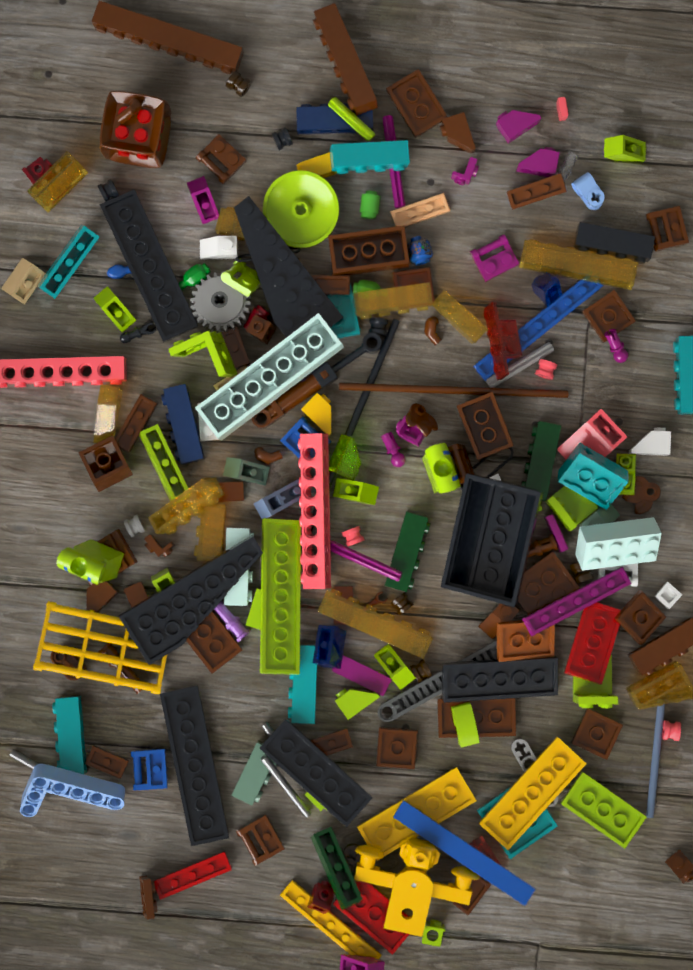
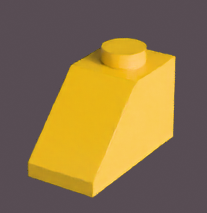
M316 393L301 410L330 437L332 435L331 405H329L331 401L324 394L320 396Z

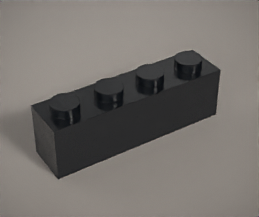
M580 222L577 226L573 248L578 249L577 251L581 253L592 251L602 257L613 255L618 260H626L628 258L633 259L635 263L645 264V262H649L651 259L655 236Z

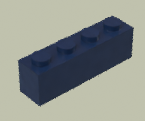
M343 103L350 110L348 103ZM303 104L301 107H296L298 135L358 133L332 110L328 104H320L319 107ZM373 110L358 115L357 117L373 131Z
M182 384L163 389L164 394L161 395L164 406L167 405L169 412L166 413V419L168 424L172 425L173 431L170 432L172 442H176L178 449L174 450L176 460L180 461L182 465L205 460L187 385Z

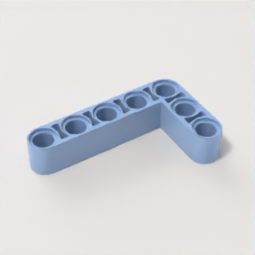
M37 764L33 768L22 794L20 813L26 817L35 816L46 792L112 810H119L124 806L125 787L114 782L51 765Z

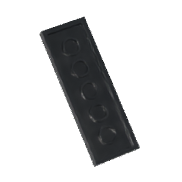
M557 656L504 662L482 660L442 663V697L444 703L558 695Z
M287 719L278 726L259 748L345 827H348L373 798Z

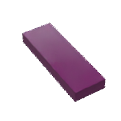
M341 653L332 669L333 672L384 696L392 680Z

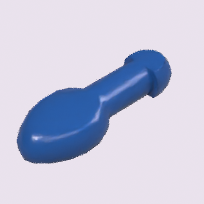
M120 264L114 265L107 270V275L114 279L123 278L126 274L131 273L128 266Z

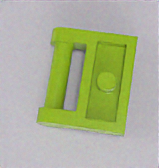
M235 261L229 270L221 274V280L247 297L261 285L256 270L246 266L245 262ZM240 272L242 275L238 279L234 278V275Z

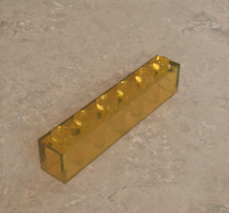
M530 239L524 241L519 268L631 290L635 282L638 262H634L630 258L619 259L610 254L599 255L589 250L584 252L574 247L563 248L558 247L554 243L543 244L537 240Z
M331 589V591L326 590L317 612L424 659L433 639L429 636V631L419 628V631L411 628L413 625L404 620L399 623L394 620L395 616L384 612L381 615L376 612L377 608L367 604L366 607L359 605L360 601L349 596L348 599L341 597L342 593L335 589Z

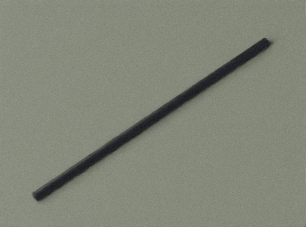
M393 318L366 383H375L400 323L399 320ZM363 391L329 470V490L371 391ZM315 507L312 511L313 516H315L317 513V509Z

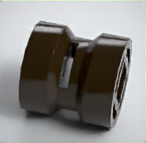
M234 71L225 86L230 90L234 89L238 96L243 97L249 90L252 81L242 78L239 72Z
M579 562L570 565L571 570L575 573L576 583L594 577L591 570H583L584 572L581 573L582 569Z

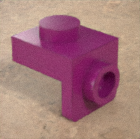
M470 157L465 173L461 174L453 171L451 179L459 185H469L471 177H476L479 166L476 165L477 159Z
M406 415L397 423L396 432L398 436L419 447L425 437L417 426L409 427L406 422Z

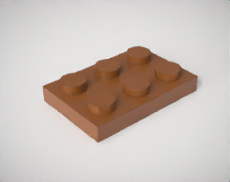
M523 620L497 622V660L499 662L554 657L555 624L531 636Z

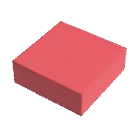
M560 97L556 105L559 121H564L569 113L566 98Z

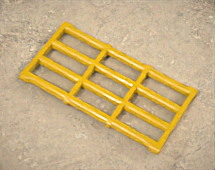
M52 601L47 602L41 637L33 665L34 670L42 671L43 669L76 676L79 679L82 677L112 683L114 686L122 685L160 694L167 655L162 657L160 665H149L146 662L124 658L126 647L138 649L135 642L128 639L129 633L126 628L123 638L90 631L92 620L124 626L119 617L96 613L94 610L87 611L58 605ZM50 612L87 618L86 630L48 623ZM46 630L83 637L82 648L78 649L44 642ZM88 639L121 645L120 656L117 657L86 650ZM42 649L80 657L78 667L73 668L40 661ZM84 658L117 664L116 675L112 676L83 670ZM122 666L159 673L157 684L120 677Z

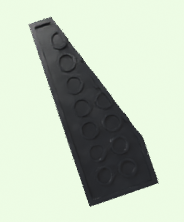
M248 196L236 205L234 210L274 323L287 338L318 313L330 328L343 319L337 308L253 200Z
M253 535L119 615L120 620L149 665L182 646L206 616L208 617L227 595V592L233 585L239 581V578L261 556L263 552Z

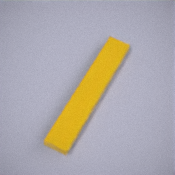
M293 879L281 892L280 896L350 955L368 956L376 959L382 956L381 953L331 911L323 914L308 908L311 894Z

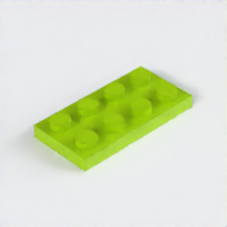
M584 772L580 773L560 802L564 807L624 849L647 818Z

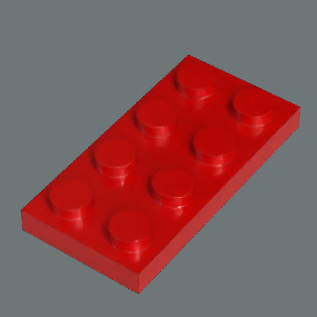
M598 602L583 609L565 667V674L602 685L620 626L615 617L621 610Z
M355 880L363 900L344 910L341 909L337 899L333 902V905L393 955L409 934L385 929L384 923L390 900L372 884ZM402 911L403 916L409 917L405 912Z

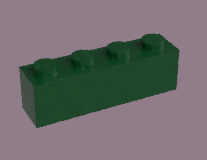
M538 421L537 425L532 427L531 436H534L533 444L529 443L527 455H530L529 463H525L523 473L526 474V479L521 482V486L543 492L541 501L545 502L547 500L561 425Z
M410 512L405 513L390 567L401 571L402 576L399 581L387 577L384 586L404 592L412 589L415 578H411L413 570L417 571L420 562L417 559L418 552H423L425 541H422L424 533L428 534L431 524L427 522V517Z
M332 827L313 834L311 840L341 909L344 910L360 903L363 900Z

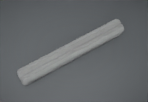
M550 342L544 344L486 380L489 388L496 387L539 361V359L552 353L554 347Z

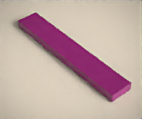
M620 567L524 617L522 620L530 635L533 636L632 583L624 568Z

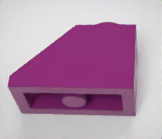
M512 110L509 113L505 111L497 117L496 127L509 144L539 124L541 117L537 114Z
M551 147L539 149L521 161L517 166L516 172L547 178L554 176L560 152Z
M202 176L187 182L202 224L220 218L205 177Z
M342 954L340 960V970H384L385 961L368 956Z

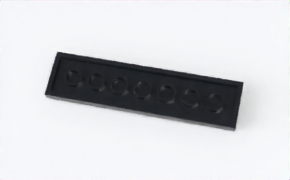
M135 189L100 204L163 343L198 328Z
M197 685L160 693L190 844L195 846L228 839L229 832L199 687Z

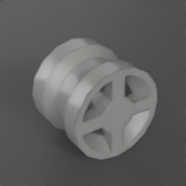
M138 514L134 515L130 520L126 519L123 521L131 538L135 537L136 533L146 531Z

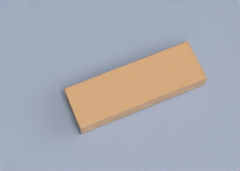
M441 193L390 211L395 227L403 225L408 227L448 213L450 208L445 194Z

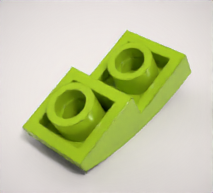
M617 454L616 464L628 470L629 476L628 484L619 495H635L636 454Z
M471 703L452 706L453 721L456 726L460 747L479 743Z

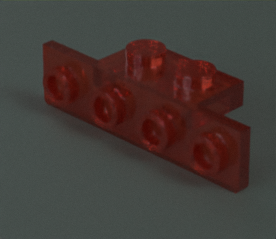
M492 302L484 308V319L487 324V336L491 346L490 353L493 357L494 373L497 380H502L509 375L507 359L520 358L523 355L516 320H499L496 302Z

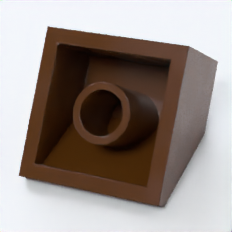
M113 435L78 452L98 492L133 475Z

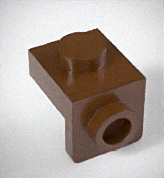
M152 534L144 538L147 542L144 544L150 553L155 552L158 557H167L174 551L172 549L175 546L173 542L162 548Z
M679 849L665 863L684 884L686 881L690 882L693 880V864Z

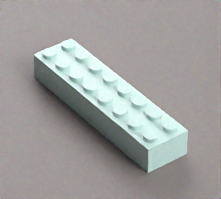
M318 313L196 406L195 409L216 437L222 441L343 349L344 346Z

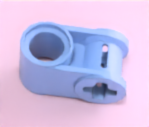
M586 172L571 183L576 194L580 196L590 210H598L602 206L605 199L604 193L589 172ZM592 197H593L594 199L598 198V199H599L598 202H597L596 200H595V201H592V200H591Z

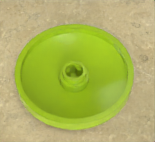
M292 171L277 178L268 188L263 201V215L288 246L306 248L319 244L334 230L339 217V201L331 184L322 176L310 171Z

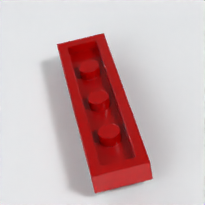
M223 851L154 880L155 889L161 900L231 871L232 867L226 852Z

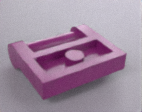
M504 234L499 236V239L477 250L473 249L470 251L485 282L519 265ZM503 246L504 251L483 262L481 261L480 256Z

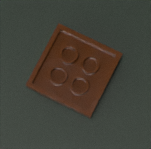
M551 552L524 572L518 603L527 615H530L580 589V587L555 553Z

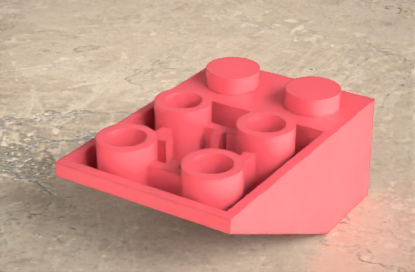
M600 409L560 445L557 451L566 460L576 446L582 443L606 457L627 436Z

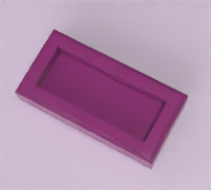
M551 514L544 517L551 534H553L559 552L568 550L554 515Z

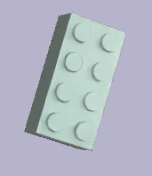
M654 517L579 527L575 555L582 571L656 561L662 533Z

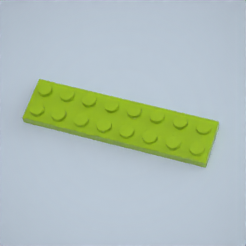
M262 519L260 674H300L301 526L299 520Z

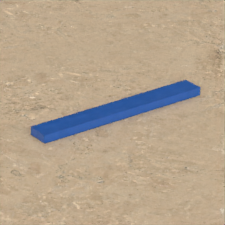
M591 271L473 366L474 369L486 381L604 285Z
M403 800L394 814L393 818L522 905L526 906L536 888Z

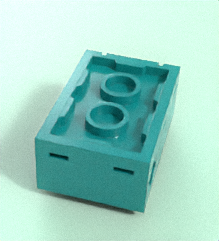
M582 443L576 446L558 470L559 483L606 510L629 482L628 470Z

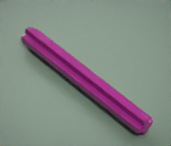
M383 116L385 141H396L393 116ZM389 169L394 207L399 209L405 206L401 171Z
M330 540L331 552L395 581L400 580L402 576L401 571Z

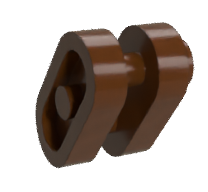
M51 652L53 664L73 668L78 667V656ZM83 662L82 669L87 670V667ZM64 674L69 680L79 679L76 676Z

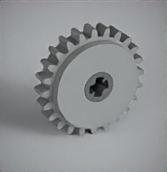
M214 272V277L212 278L207 275L208 280L206 281L201 279V286L196 284L197 291H192L195 298H190L191 303L194 304L191 306V309L195 311L193 315L198 317L197 322H203L202 326L204 328L209 325L210 331L216 328L218 333L221 331V328H224L225 332H228V327L234 330L236 323L241 326L240 320L247 319L244 314L250 313L247 307L251 306V302L247 300L251 299V296L247 297L221 280V276H218L216 272ZM218 301H224V304L221 305Z

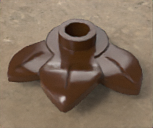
M414 403L410 406V410L406 414V422L409 427L417 426L425 437L432 430H438L437 422L430 414L426 413V409L422 405Z
M636 476L635 495H623L622 498L629 503L635 504V514H644L652 508L653 501L660 497L661 490L657 484L649 483L642 476ZM651 488L654 489V494L648 495L647 491Z

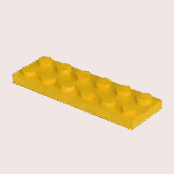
M556 737L482 818L479 824L502 846L509 850L587 763L561 739Z
M455 767L358 825L357 828L367 845L377 847L386 856L401 847L408 839L419 836V834L393 818L403 800L437 823L443 822L477 800L458 768Z

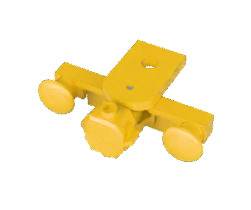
M410 838L401 845L399 855L403 858L406 867L397 874L382 871L380 867L375 866L376 859L384 857L383 852L377 847L361 845L355 849L361 856L356 865L354 880L392 888L384 928L422 937L431 897L469 905L472 895L471 882L480 878L478 874L468 867L456 866L451 869V873L456 875L454 883L448 882V885L433 882L426 874V871L438 863L440 852L436 849L435 845L427 840ZM410 908L413 914L410 917H405L402 915V910Z

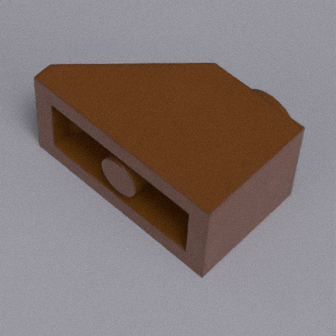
M465 113L442 119V125L439 126L442 137L445 136L447 142L470 154L474 153L476 147Z
M109 581L100 582L99 585L89 582L90 586L87 588V611L94 610V612L99 613L119 591Z
M498 603L478 627L490 638L494 639L497 636V622L511 621L519 610L516 607Z

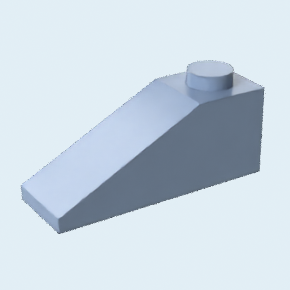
M299 479L253 503L261 519L268 518L299 501L301 496ZM312 487L311 494L316 491L315 487Z

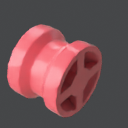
M539 359V368L535 371V375L553 380V371L557 368V364Z
M359 526L342 532V536L346 538L347 547L365 540L360 534L361 529Z
M664 720L662 739L672 738L674 741H679L681 723H670Z

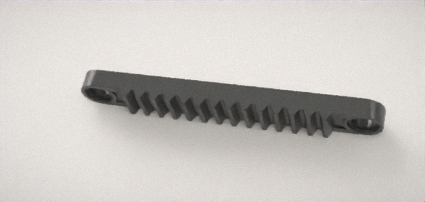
M497 640L457 662L497 660ZM442 670L382 703L378 708L379 718L384 722L393 721L442 693ZM386 706L393 710L392 716L388 718L384 717L381 713L382 709Z

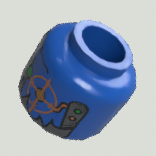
M421 236L411 238V242L407 244L409 261L415 263L416 266L430 262L433 252L429 240L422 239Z

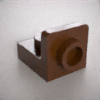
M255 315L246 331L268 345L276 327L271 322Z

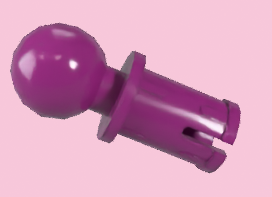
M610 329L611 334L608 331L604 334L609 342V349L611 352H614L613 358L616 362L624 363L628 359V352L623 349L624 343L620 341L616 329Z
M392 431L382 435L381 438L388 451L387 454H392V465L402 467L406 462V458L398 451L401 447L396 443Z

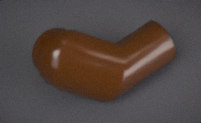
M132 99L129 102L130 106L116 116L121 124L141 111L142 103L138 99Z
M432 316L425 322L424 333L436 346L442 339L436 333V326L439 324V320L437 317Z
M257 447L254 450L255 458L265 464H271L283 459L280 450L272 453L264 451L262 447Z

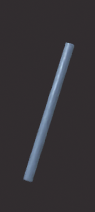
M662 701L657 702L646 810L647 818H654L665 702Z

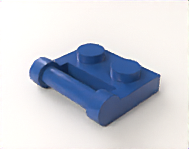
M304 416L280 440L298 458H300L298 439L301 434L298 430L302 427L309 434L319 433L307 422L308 419ZM312 448L310 451V456L314 458L316 452L315 449Z
M166 749L131 751L135 781L133 790L168 788ZM141 757H146L147 783H142Z

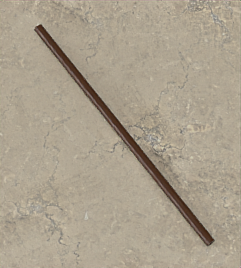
M339 382V390L466 395H485L493 392L495 396L568 398V390Z

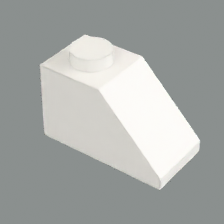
M215 236L200 240V259H236L238 257L237 236Z
M654 428V431L648 432L629 450V454L670 455L671 431H666V428Z

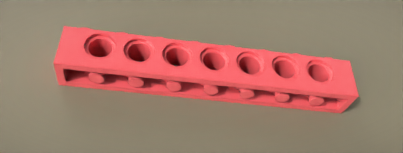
M124 356L0 360V388H7L8 384H15V387H27V384H34V387H45L46 383H53V386H65V383H72V386H83L84 382H91V385H103V382H110L111 385H121L122 381H127V365ZM106 366L110 367V374L103 376L102 369ZM69 367L72 368V375L65 377L64 370ZM86 367H91L92 373L89 376H83V370ZM48 368H52L54 371L53 375L47 378L45 371ZM10 369H14L15 376L9 379L7 372ZM28 369H34V375L31 378L26 377Z
M300 434L298 439V448L300 449L298 466L301 469V477H299V487L301 488L299 505L302 510V515L299 519L300 526L302 527V534L300 536V545L302 546L300 563L303 565L301 584H303V589L331 588L328 434ZM312 448H314L316 452L314 458L310 456V451ZM312 468L316 470L315 477H312L310 474ZM312 487H315L316 489V495L314 497L311 495ZM313 506L317 509L315 516L311 513ZM313 526L317 528L316 535L312 534L311 529ZM313 545L318 549L316 555L312 552ZM314 564L318 567L316 574L312 571Z

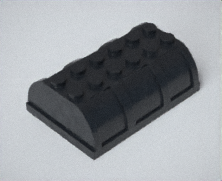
M466 473L441 587L516 607L543 492L517 484Z

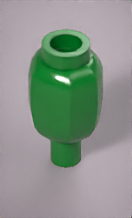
M205 263L194 265L185 272L184 280L178 283L181 290L187 286L194 287L196 284H200V280H206L207 275L211 271Z

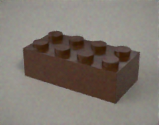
M404 225L328 236L333 275H355L409 267Z

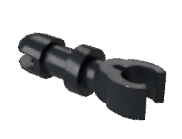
M149 320L140 328L135 327L133 331L121 334L120 341L128 343L136 337L138 339L141 338L143 334H153L156 332V327L148 329L149 325H153V321Z

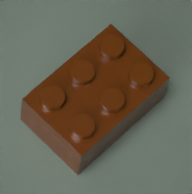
M493 392L457 405L477 460L514 446Z

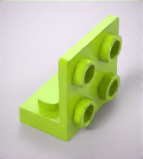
M566 486L545 501L568 532L576 528L580 522L598 509L594 502Z

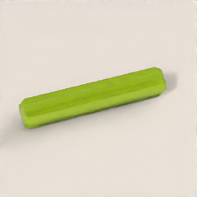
M334 97L329 101L328 106L366 141L369 142L373 139L375 132L339 99Z

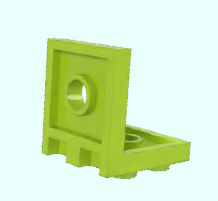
M206 331L202 334L197 332L190 335L189 340H179L173 343V347L168 349L171 356L186 357L207 347L219 377L238 375L221 332Z
M612 655L610 656L602 685L572 676L573 702L579 704V707L593 708V704H598L601 708H613V704H618V696L612 694Z

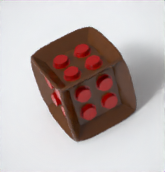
M110 91L105 103L100 131V151L103 156L118 163L147 168H161L166 156L171 127V108L166 100L150 95L126 91ZM132 99H138L142 103L141 111L121 124L116 116L130 106L129 102Z

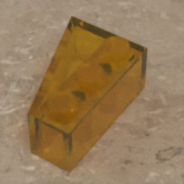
M677 661L666 665L625 688L633 705L639 710L693 699V686L682 665Z

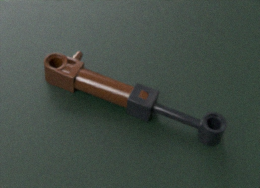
M368 333L363 338L362 346L333 366H330L328 362L319 366L311 372L312 374L298 382L253 416V424L259 429L269 427L285 416V413L319 390H323L338 379L336 372L365 352L369 354L377 353L382 344L380 336L376 333ZM369 339H375L378 344L376 347L370 348L366 343ZM259 414L267 416L265 423L260 424L256 421Z

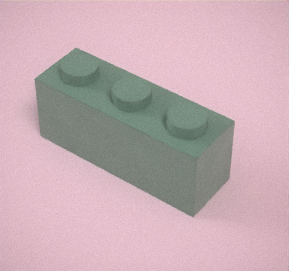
M257 741L231 795L250 805H253L254 801L259 802L263 793L260 791L262 784L267 785L271 774L268 773L269 770L260 760L266 754L259 749L263 744Z

